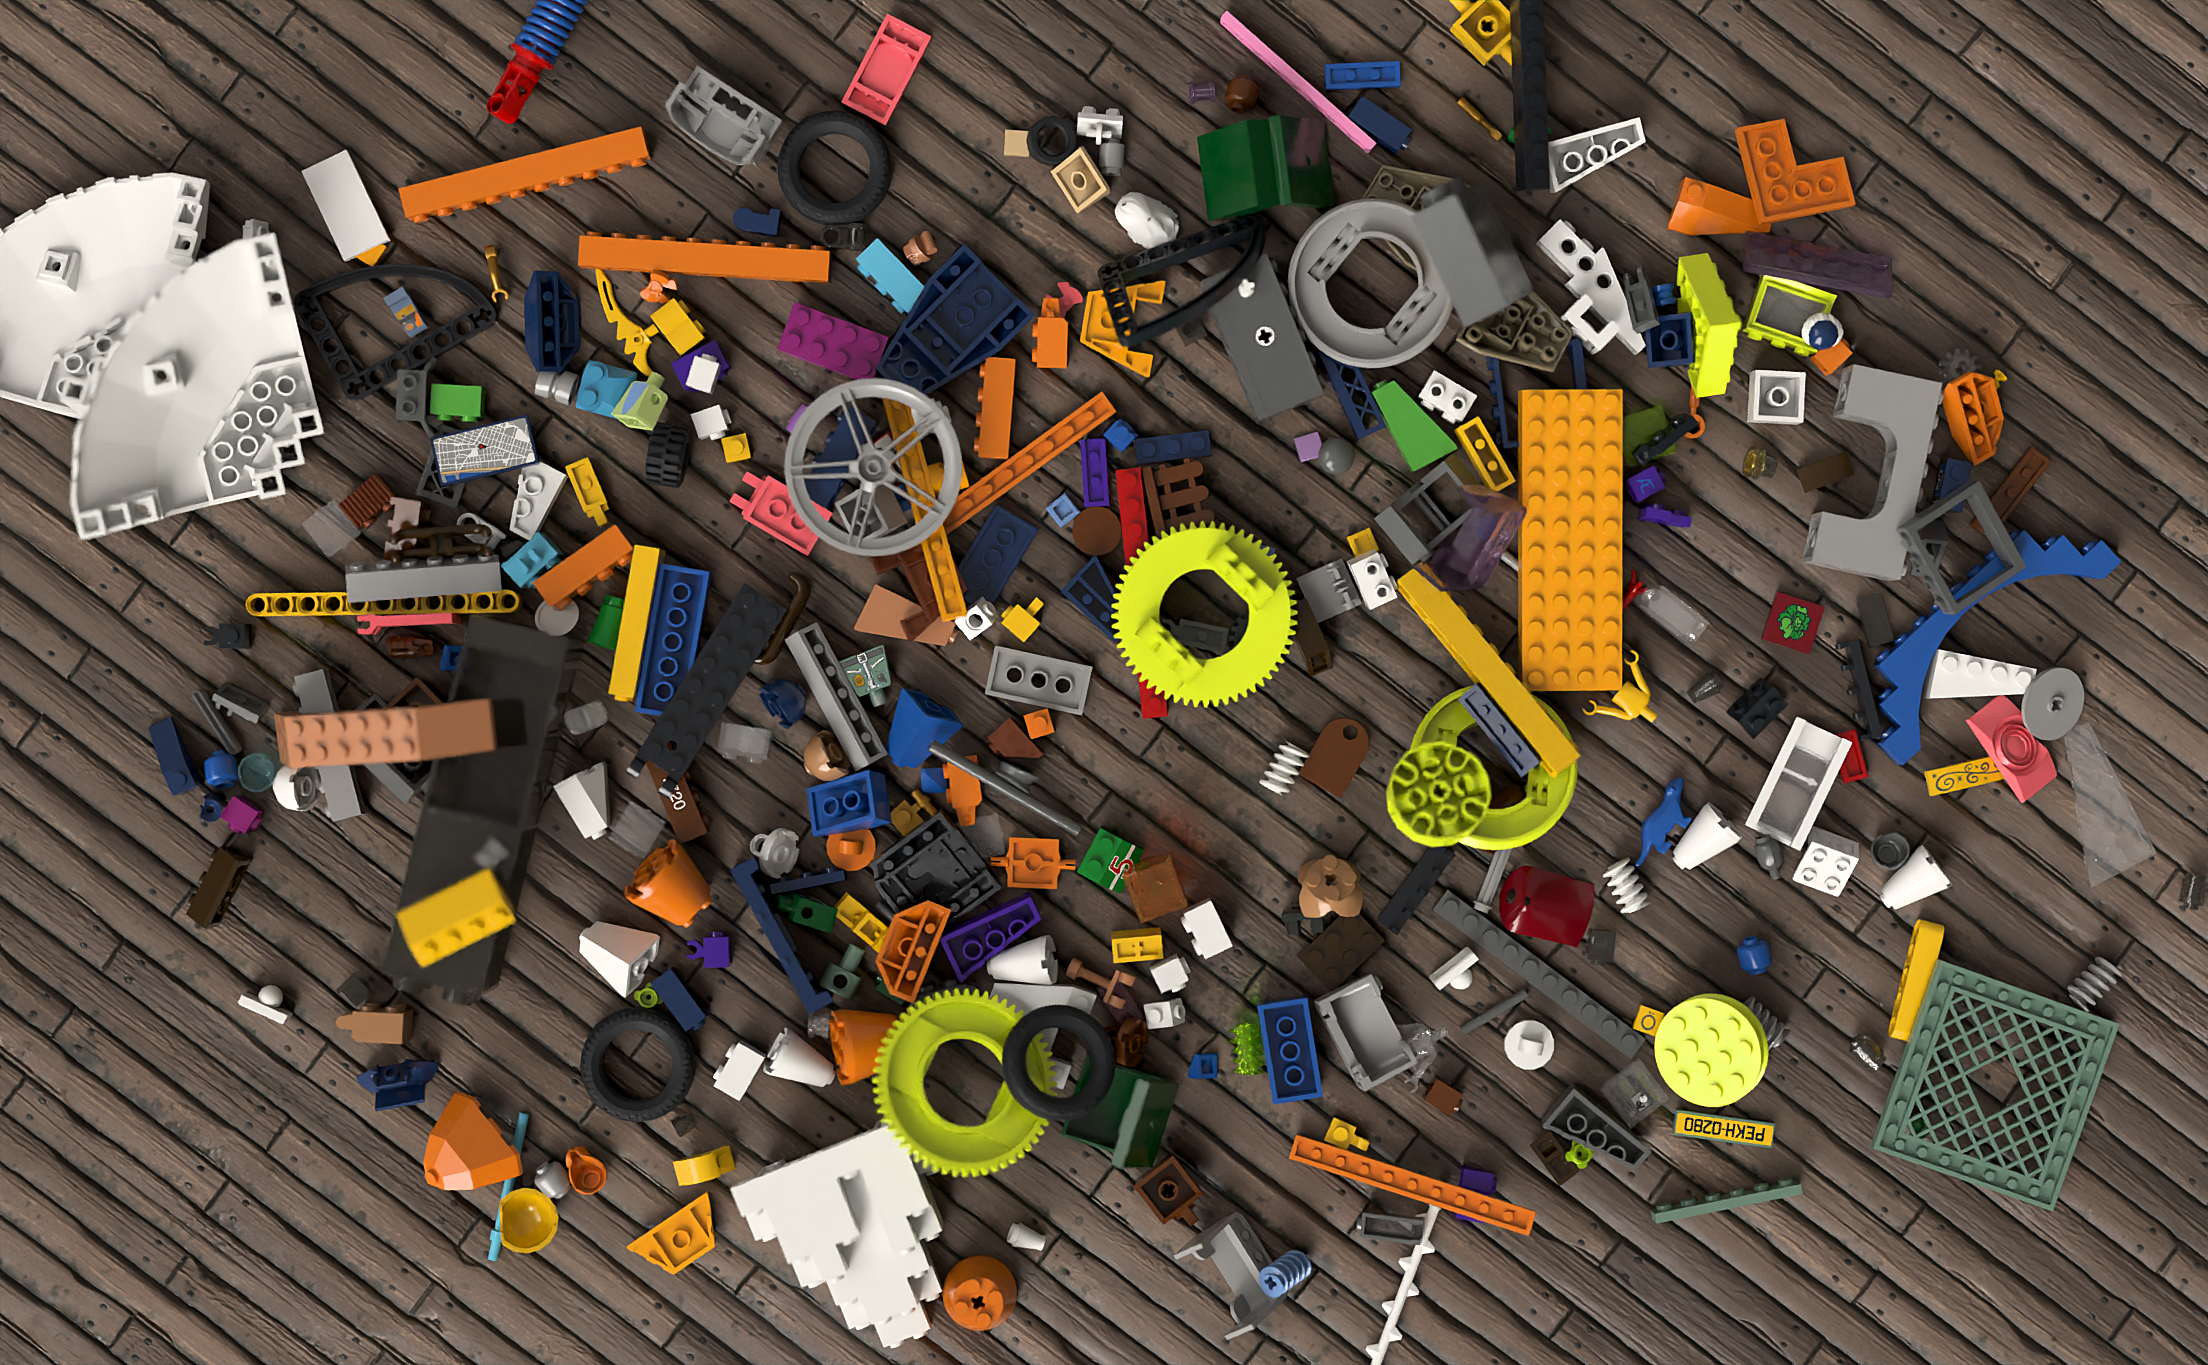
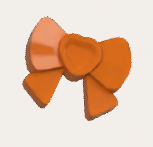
M652 270L651 280L648 286L641 289L640 295L648 302H658L659 300L661 304L667 303L671 297L662 291L663 287L677 290L675 278H670L662 271Z

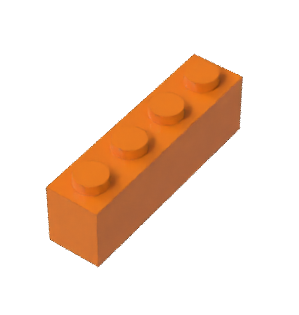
M989 357L985 363L981 362L980 377L984 378V386L978 389V402H982V412H977L976 427H980V437H975L974 452H978L979 458L1009 459L1016 359Z

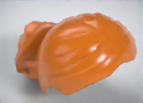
M575 1146L570 1148L566 1154L565 1161L569 1169V1178L572 1186L581 1194L592 1195L596 1193L607 1181L606 1167L597 1158L591 1156L586 1147Z

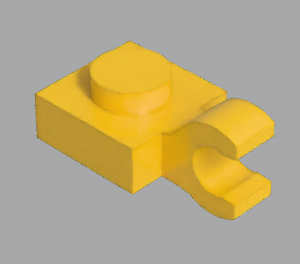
M1333 1117L1324 1141L1346 1150L1349 1144H1352L1366 1151L1370 1144L1369 1140L1354 1134L1356 1126L1336 1117Z

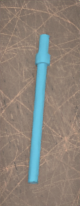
M519 1112L513 1145L520 1155L529 1114ZM516 1177L504 1181L501 1199L513 1191ZM499 1209L495 1227L491 1229L490 1240L492 1241L488 1260L498 1261L501 1247Z

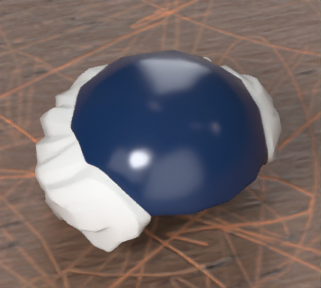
M1823 312L1810 316L1804 322L1802 328V338L1805 343L1818 350H1827L1835 346L1843 336V329L1839 320L1831 314Z

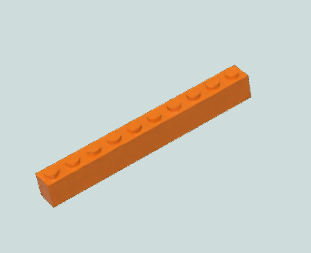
M640 126L398 188L405 217L410 221L414 220V223L428 221V216L438 214V217L449 216L453 214L452 210L462 208L463 211L477 208L479 203L486 202L487 205L499 203L502 197L511 196V198H519L525 196L526 191L534 189L535 192L546 191L550 189L549 185L559 183V186L574 183L573 179L580 177L588 180L598 177L600 172L607 171L608 174L620 172L623 166L632 165V167H640L646 165L647 160H651V155L644 129Z
M587 232L586 236L580 235L578 266L583 269L651 273L652 270H659L666 274L830 284L831 252L826 251L824 246H811V250L801 249V245L786 244V248H776L775 243H761V247L751 246V242L736 241V245H726L725 240L716 239L711 240L710 244L701 243V239L686 238V242H678L676 237L663 236L661 240H651L652 236L637 235L636 239L627 238L626 234L612 233L611 237H602V233Z

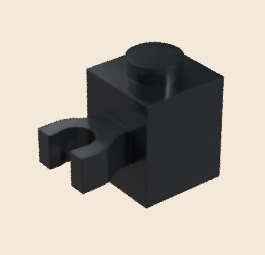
M219 623V629L212 626H204V631H211L214 634V638L211 641L204 640V645H216L219 643L220 649H251V624Z

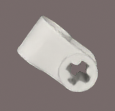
M463 514L457 521V525H464L465 520L471 517L475 520L476 524L489 526L492 530V535L488 538L482 534H467L465 536L474 543H488L493 550L500 540L505 539L507 536L476 514Z

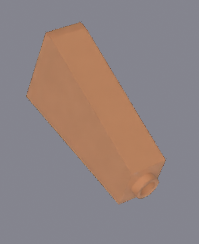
M875 584L854 629L860 632L907 639L900 621L923 610L921 606ZM940 616L914 641L947 646L948 642L953 644L959 630L955 629L956 623L952 621L942 622Z

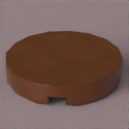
M1101 506L1089 507L1081 511L1075 518L1072 527L1073 539L1077 547L1084 553L1092 556L1105 555L1111 552L1118 545L1122 534L1121 524L1117 516L1111 510Z

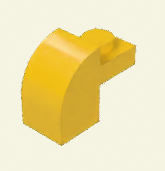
M729 1145L706 1153L693 1154L673 1162L679 1186L708 1181L736 1169Z

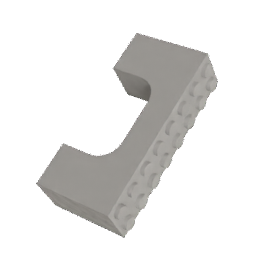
M1856 364L1843 368L1833 417L1870 425L1881 433L1885 441L1886 452L1876 500L1872 511L1861 520L1826 512L1812 514L1801 563L1885 581L1901 580V576L1905 575L1907 570L1905 556L1908 550L1900 543L1902 539L1896 528L1918 514L1915 512L1917 502L1921 501L1923 495V488H1920L1922 478L1926 477L1928 471V464L1925 463L1927 453L1930 454L1933 448V439H1931L1932 429H1936L1939 415L1936 414L1937 406L1942 403L1944 390H1941L1942 383Z

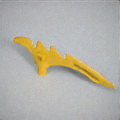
M595 269L598 290L607 319L610 323L618 321L617 340L626 338L625 354L636 352L633 360L634 365L643 374L650 376L653 371L648 366L646 353L649 345L652 343L649 338L657 334L659 330L655 324L643 330L640 326L630 321L619 309L613 296L612 284L601 269ZM603 282H606L607 292L613 310H610L609 304L607 302Z

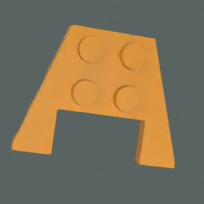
M1166 281L1126 287L1133 313L1136 300L1162 304ZM1119 288L1112 289L1110 292L1116 291ZM1103 290L1088 292L1080 343L1149 378L1153 355L1128 351V347L1120 346ZM1119 303V304L1115 305L1114 307L1120 306V305H1122L1123 303ZM1123 318V319L1119 320L1118 322L1125 321V320H1127L1128 318Z

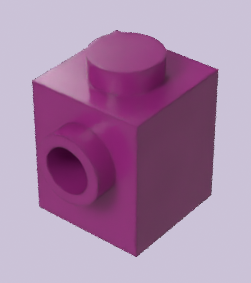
M236 795L231 798L220 818L228 822V827L238 834L242 832L249 833L252 830L256 831L263 821L261 816L264 811L240 795Z

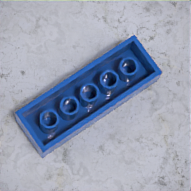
M660 563L635 712L661 716L699 656L712 572Z

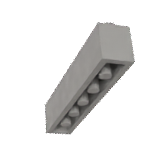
M484 553L470 557L466 554H457L453 558L431 556L427 560L406 558L397 564L390 560H380L376 564L354 562L350 566H345L348 603L502 591L498 554L490 557L485 556Z
M816 622L797 631L785 639L855 772L886 756L887 752L818 623Z
M321 669L294 677L293 690L295 696L300 698L302 705L299 707V713L339 711L329 669ZM354 764L314 766L320 773L321 779H318V785L321 793H325L327 800L325 811L328 818L331 817L332 822L366 814Z

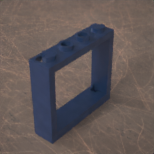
M1581 339L1570 340L1565 350L1569 349L1573 389L1587 390ZM1486 356L1487 370L1492 371L1493 379L1489 381L1490 395L1495 396L1496 404L1492 405L1493 420L1498 421L1499 429L1495 430L1496 445H1500L1501 450L1518 448V440L1509 441L1499 358Z

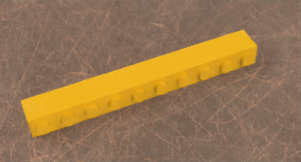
M1422 563L1418 564L1398 579L1397 587L1399 592L1475 684L1480 683L1543 760L1540 764L1554 779L1578 760L1580 755L1577 745L1572 740L1568 741L1562 734L1563 729L1555 720L1551 721L1546 714L1547 710L1540 701L1536 702L1530 695L1531 690L1523 681L1519 682L1514 676L1515 671L1512 666L1500 659L1498 656L1499 651L1492 643L1488 644L1482 637L1484 634L1480 627L1476 624L1472 625L1467 618L1468 614L1461 605H1456L1451 599L1450 591L1444 585L1440 586L1435 580L1436 575L1433 570L1428 566L1425 567Z

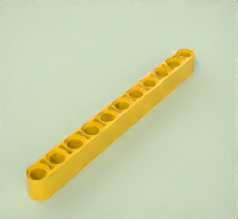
M502 590L438 596L440 606L435 610L429 604L433 596L415 597V606L411 610L405 607L406 598L389 599L390 606L386 610L380 607V600L365 601V607L359 611L355 607V602L348 603L347 592L257 593L248 597L246 609L254 616L514 613L521 609L523 599L516 591ZM511 594L515 597L516 602L514 607L507 608L504 604V599ZM459 595L465 598V606L462 609L456 608L454 604L455 598ZM483 595L489 596L491 601L486 609H483L479 604V600ZM311 597L315 601V607L313 610L308 611L305 608V601ZM334 597H337L340 601V607L336 611H333L330 607V601ZM259 598L265 602V608L261 612L255 608V602ZM287 598L290 601V607L284 612L280 608V602L282 599Z

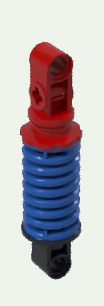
M536 0L537 7L531 9L532 15L526 19L528 24L522 26L523 32L518 33L516 39L510 45L516 53L513 60H509L504 75L500 78L499 84L487 102L486 107L490 114L506 124H512L518 119L521 109L531 95L532 89L541 78L542 70L544 68L553 70V65L560 54V50L555 46L564 47L565 41L560 37L568 39L570 33L564 29H574V24L569 22V20L573 22L579 20V16L574 11L579 14L584 11L583 7L575 3V1L582 5H587L589 0Z

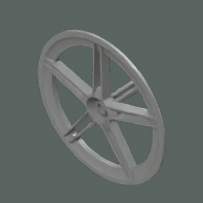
M876 378L861 379L830 389L817 398L803 412L794 426L787 445L785 478L794 508L803 522L819 538L849 553L865 556H882L914 547L941 526L953 508L959 493L962 478V457L958 439L949 420L942 410L926 395L896 381ZM866 397L892 399L908 405L924 418L884 449L878 450L873 443L856 399ZM849 401L852 403L868 443L864 445L860 443L846 403ZM842 405L859 452L858 459L803 464L806 446L814 429L827 414ZM925 422L930 424L929 427L896 455L891 450ZM931 430L935 431L944 456V479L937 499L893 470V463ZM849 466V473L803 474V469ZM859 478L861 484L849 534L830 524L818 512L809 497L804 479ZM896 479H899L933 502V507H929L893 485ZM880 485L889 487L928 511V514L921 521L904 532L884 538H863L876 492ZM864 491L870 492L871 495L859 536H854Z

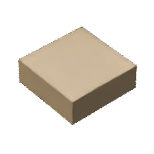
M1005 130L1004 156L1029 157L1026 142L1028 131Z

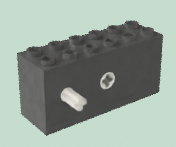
M1267 254L1260 257L1250 274L1230 294L1209 309L1256 424L1321 398L1324 394L1323 390L1326 388L1321 374L1316 375L1315 373L1316 361L1312 352H1307L1304 346L1305 342H1307L1302 328L1297 329L1296 312L1292 305H1287L1285 300L1288 295L1283 282L1278 283L1276 263L1273 258L1269 259ZM1231 269L1202 280L1200 284L1202 293L1213 286ZM1261 334L1264 337H1269L1266 344L1264 340H1258Z

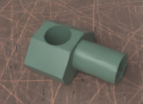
M850 943L839 965L831 961L829 962L819 985L848 1000H852L863 979L855 971L865 950ZM838 974L846 976L847 985L844 987L837 986L834 982L835 976Z

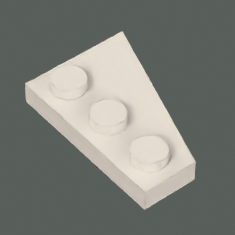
M539 461L540 464L522 468L521 475L518 478L519 488L517 499L514 501L509 529L529 541L540 531L568 478L567 475Z

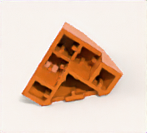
M459 1091L455 1092L430 1132L423 1161L427 1184L443 1190H468L494 1184L523 1174L518 1150L513 1144L511 1146L507 1145L500 1136L503 1133L492 1118L487 1120L480 1111L481 1104L475 1097Z

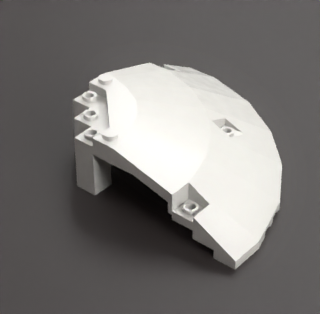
M176 173L153 174L150 177L134 175L125 179L109 177L97 181L94 186L85 189L82 187L77 188V192L51 197L45 200V205L34 211L30 209L15 218L13 224L3 230L0 228V397L80 419L93 377L128 320L176 273L196 263L195 258L201 240L205 239L210 190V183L207 180ZM190 243L189 249L184 250L185 245ZM61 264L60 269L56 271V267ZM158 371L157 377L161 380L166 379V371Z
M274 233L235 241L176 273L128 320L93 377L74 434L71 505L81 540L158 521L167 516L259 495L260 499L286 494L281 469L305 464L299 439L324 432ZM274 293L281 294L282 300L280 302L272 300ZM160 370L166 371L167 378L164 380L159 379L157 372ZM311 415L312 421L304 423L302 418ZM292 445L294 449L291 453H286L283 449L284 446ZM266 477H275V480L272 483H267L265 481ZM144 505L148 508V512L140 514L138 507Z

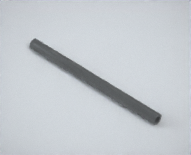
M933 739L930 743L928 751L1075 836L1081 831L1082 825L938 741Z

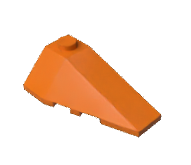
M1685 177L1679 183L1666 229L1689 236L1769 233L1772 223L1758 225L1752 199Z

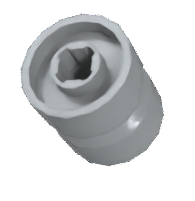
M564 371L562 374L560 372H540L535 386V394L547 399L554 396L557 402L569 406L578 387L579 375Z

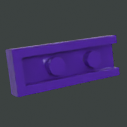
M1105 438L1080 439L1084 507L1109 506Z

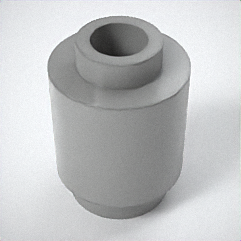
M1105 139V143H1101L1099 151L1101 175H1121V170L1124 169L1125 145L1120 144L1119 139Z

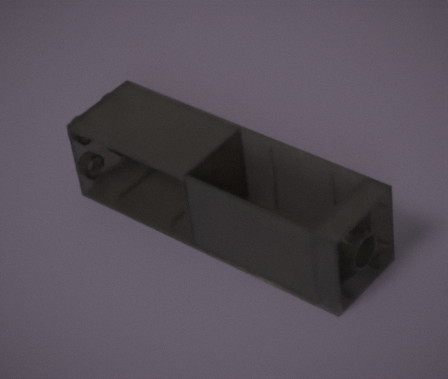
M470 615L448 703L492 698L497 749L434 758L396 913L489 867L513 905L514 917L516 916L584 640L564 635L554 636L536 628L488 616ZM395 913L381 969L382 973L395 976L393 988L422 994L423 988L432 989L433 985L444 988L442 1000L464 1006H472L473 1001H480L481 996L498 988L514 922L422 967L409 947Z

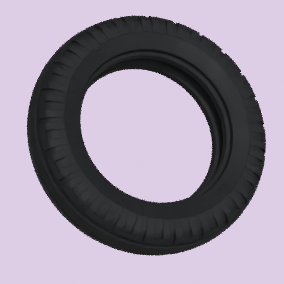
M844 111L820 112L802 120L785 138L778 157V180L789 204L803 217L822 225H848L870 215L885 198L892 178L891 154L880 132L862 117ZM830 134H841L856 140L865 149L870 161L869 178L864 188L852 199L840 203H829L815 198L806 190L800 176V163L805 150L816 139Z
M1047 1005L1032 1010L1013 1026L1004 1043L1002 1071L1010 1093L1023 1108L1044 1119L1065 1121L1076 1119L1089 1113L1106 1097L1115 1075V1053L1107 1032L1091 1015L1072 1006ZM1049 1028L1066 1029L1076 1034L1086 1045L1091 1058V1073L1086 1085L1077 1094L1070 1097H1054L1041 1091L1031 1080L1026 1067L1027 1049L1032 1039L1042 1030Z
M645 1007L621 1009L602 1019L588 1035L580 1060L582 1081L594 1103L607 1114L630 1122L655 1120L674 1110L688 1094L694 1080L696 1067L695 1053L691 1040L681 1025L669 1015ZM629 1030H645L657 1035L667 1045L672 1056L673 1069L668 1084L660 1093L645 1099H633L618 1093L610 1085L604 1072L603 1062L608 1045L617 1035Z

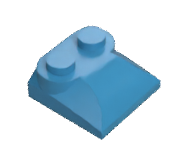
M588 360L579 387L576 408L615 418L611 415L612 411L631 383L637 380L638 373L598 361Z

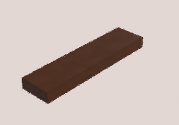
M2033 446L2027 449L1989 498L2002 523L2006 521L2052 462ZM1975 516L1969 525L1988 539Z

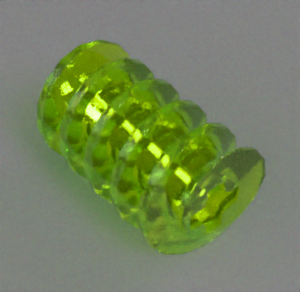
M1259 1022L1237 1024L1229 1030V1033L1236 1034L1237 1036L1230 1040V1043L1238 1045V1047L1231 1050L1232 1053L1239 1055V1057L1232 1060L1233 1063L1240 1064V1067L1233 1069L1235 1073L1241 1075L1265 1073L1264 1070L1257 1069L1264 1065L1263 1060L1256 1059L1263 1055L1261 1050L1255 1049L1262 1045L1260 1040L1254 1039L1261 1035L1260 1031L1253 1029L1260 1025Z

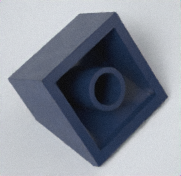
M1692 313L1658 316L1660 324L1646 330L1648 368L1675 367L1696 363Z

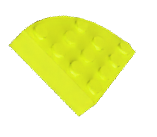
M1708 253L1679 257L1677 285L1680 286L1681 298H1677V314L1692 313L1696 363L1689 364L1690 369L1687 371L1696 398L1725 394L1727 383L1730 382V366L1734 363L1733 351L1737 347V331L1741 328L1740 317L1738 314H1735L1732 299L1727 296L1724 281L1720 280L1717 274V266L1714 262L1712 263Z

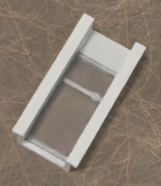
M1796 717L1745 825L1763 834H1770L1772 838L1800 851L1852 742Z

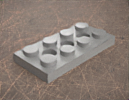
M995 646L985 694L1082 715L1092 667ZM1011 668H1018L1022 673L1021 679L1016 683L1009 681L1007 678V672ZM1036 673H1041L1046 678V683L1041 688H1036L1032 685L1031 679ZM1061 678H1065L1070 682V689L1066 693H1060L1056 689V682Z

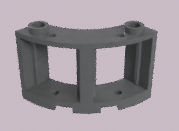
M1452 453L1374 519L1413 565L1419 559L1424 562L1434 554L1432 549L1469 517L1474 515L1477 518L1488 508L1485 504L1492 498L1457 455ZM1446 472H1448L1474 504L1453 523L1446 518L1424 491ZM1412 500L1416 502L1440 531L1427 545L1399 512Z

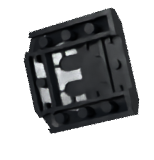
M941 809L871 860L876 889L896 913L928 900L950 909L951 912L943 931L1002 888V884L995 872L952 819Z

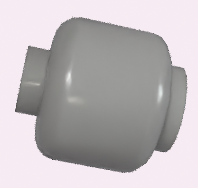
M546 1161L536 1169L538 1174L535 1176L534 1183L548 1198L559 1199L570 1190L569 1173L559 1162L549 1164Z

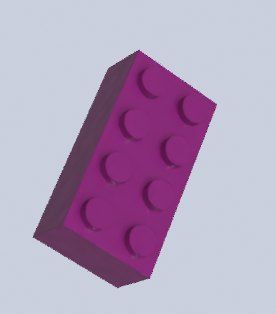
M795 302L777 349L781 353L853 380L875 379L879 372L876 367L887 350L890 339L887 336Z

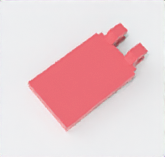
M746 472L742 480L756 488L749 501L734 493L729 502L743 509L741 513L744 516L743 519L808 556L819 537L809 529L798 515L789 496L787 486L769 475L759 479ZM812 501L818 512L829 521L833 513Z
M461 614L357 616V621L370 622V627L368 629L359 628L358 634L378 635L383 627L461 624Z

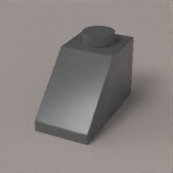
M1933 520L1919 529L1917 533L1938 569L1948 539L1945 521ZM1911 563L1910 575L1922 576L1920 571Z

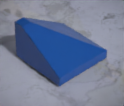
M444 645L439 670L469 671V646Z
M922 768V793H946L947 779H944L943 768Z
M1218 1053L1194 1054L1188 1071V1078H1217Z

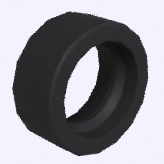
M1044 117L1034 123L1028 131L1026 139L1027 148L1031 156L1039 163L1045 165L1059 164L1066 160L1075 150V131L1071 124L1061 117ZM1054 126L1063 132L1066 142L1059 154L1047 155L1040 150L1037 137L1044 127Z

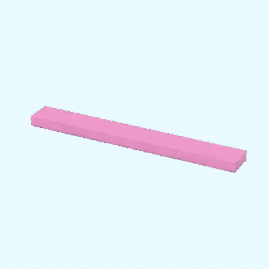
M1228 11L1221 16V25L1361 149L1369 153L1375 147L1376 142L1234 16Z

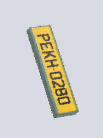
M1675 1109L1672 1134L1772 1148L1775 1123Z

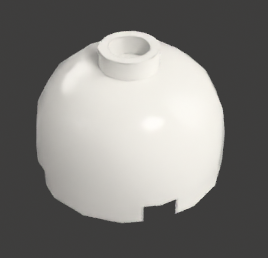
M284 765L281 767L273 781V790L278 802L285 808L296 811H309L313 809L318 801V798H314L315 788L320 790L318 785V779H320L319 772L314 766L290 768Z

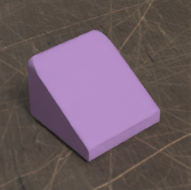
M1318 432L1294 439L1301 463L1318 458V452L1322 445Z

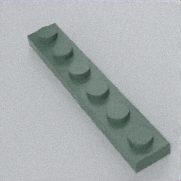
M1784 1178L1778 1180V1184L1769 1186L1768 1183L1756 1184L1754 1189L1744 1191V1188H1735L1729 1190L1730 1194L1720 1196V1193H1711L1705 1195V1199L1697 1201L1695 1198H1686L1681 1200V1204L1672 1206L1671 1203H1662L1656 1205L1657 1209L1650 1211L1652 1220L1657 1224L1803 1194L1802 1186L1796 1180L1793 1181V1178Z

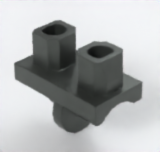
M1291 902V910L1301 909L1299 902ZM1301 911V913L1282 914L1281 918L1282 922H1285L1288 935L1301 934L1300 920L1310 919L1311 933L1325 932V918H1328V913L1323 917L1308 918L1304 917Z

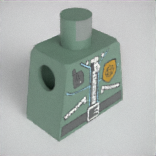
M884 645L839 662L858 697L869 694L874 707L888 702L883 688L892 685V679Z

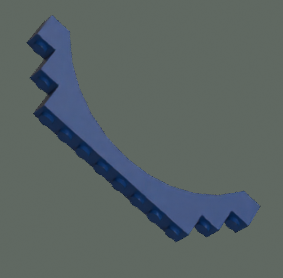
M2013 530L2009 533V536L2024 561L2026 568L1955 615L1943 614L1940 607L1935 606V603H1933L1930 607L1932 611L1926 617L1921 615L1912 623L1914 626L1912 630L1908 633H1901L1894 640L1896 644L1890 650L1886 648L1876 657L1878 661L1873 665L1874 668L1893 688L1890 689L1888 687L1878 695L1880 700L1875 705L1894 724L1893 728L1889 726L1882 732L1883 737H1881L1877 744L1897 765H1904L1921 749L1919 707L1922 685L1933 655L1946 633L1961 616L1987 595L2013 582L2032 577L2064 574L2104 579L2122 561L2102 540L2088 541L2080 548L2082 552L2080 554L2064 535L2055 537L2051 535L2041 544L2043 546L2041 548L2025 530L2017 532ZM1994 548L1985 555L1987 560L1982 565L1976 564L1967 572L1968 578L1962 583L1960 581L1956 582L1949 589L1955 600L2004 568Z

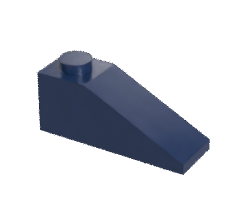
M170 717L148 727L162 774L172 795H182L202 786L203 782L173 718Z

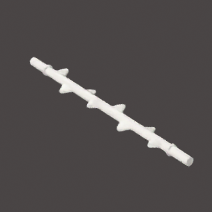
M1429 1204L1430 1207L1427 1213L1416 1215V1217H1425L1422 1243L1415 1245L1410 1257L1400 1258L1398 1261L1405 1270V1274L1395 1300L1386 1301L1382 1304L1389 1317L1379 1343L1367 1345L1366 1351L1373 1358L1371 1365H1381L1389 1342L1402 1339L1403 1335L1396 1328V1324L1406 1297L1419 1294L1418 1288L1412 1281L1422 1254L1435 1251V1247L1428 1238L1437 1214L1441 1210L1440 1207Z

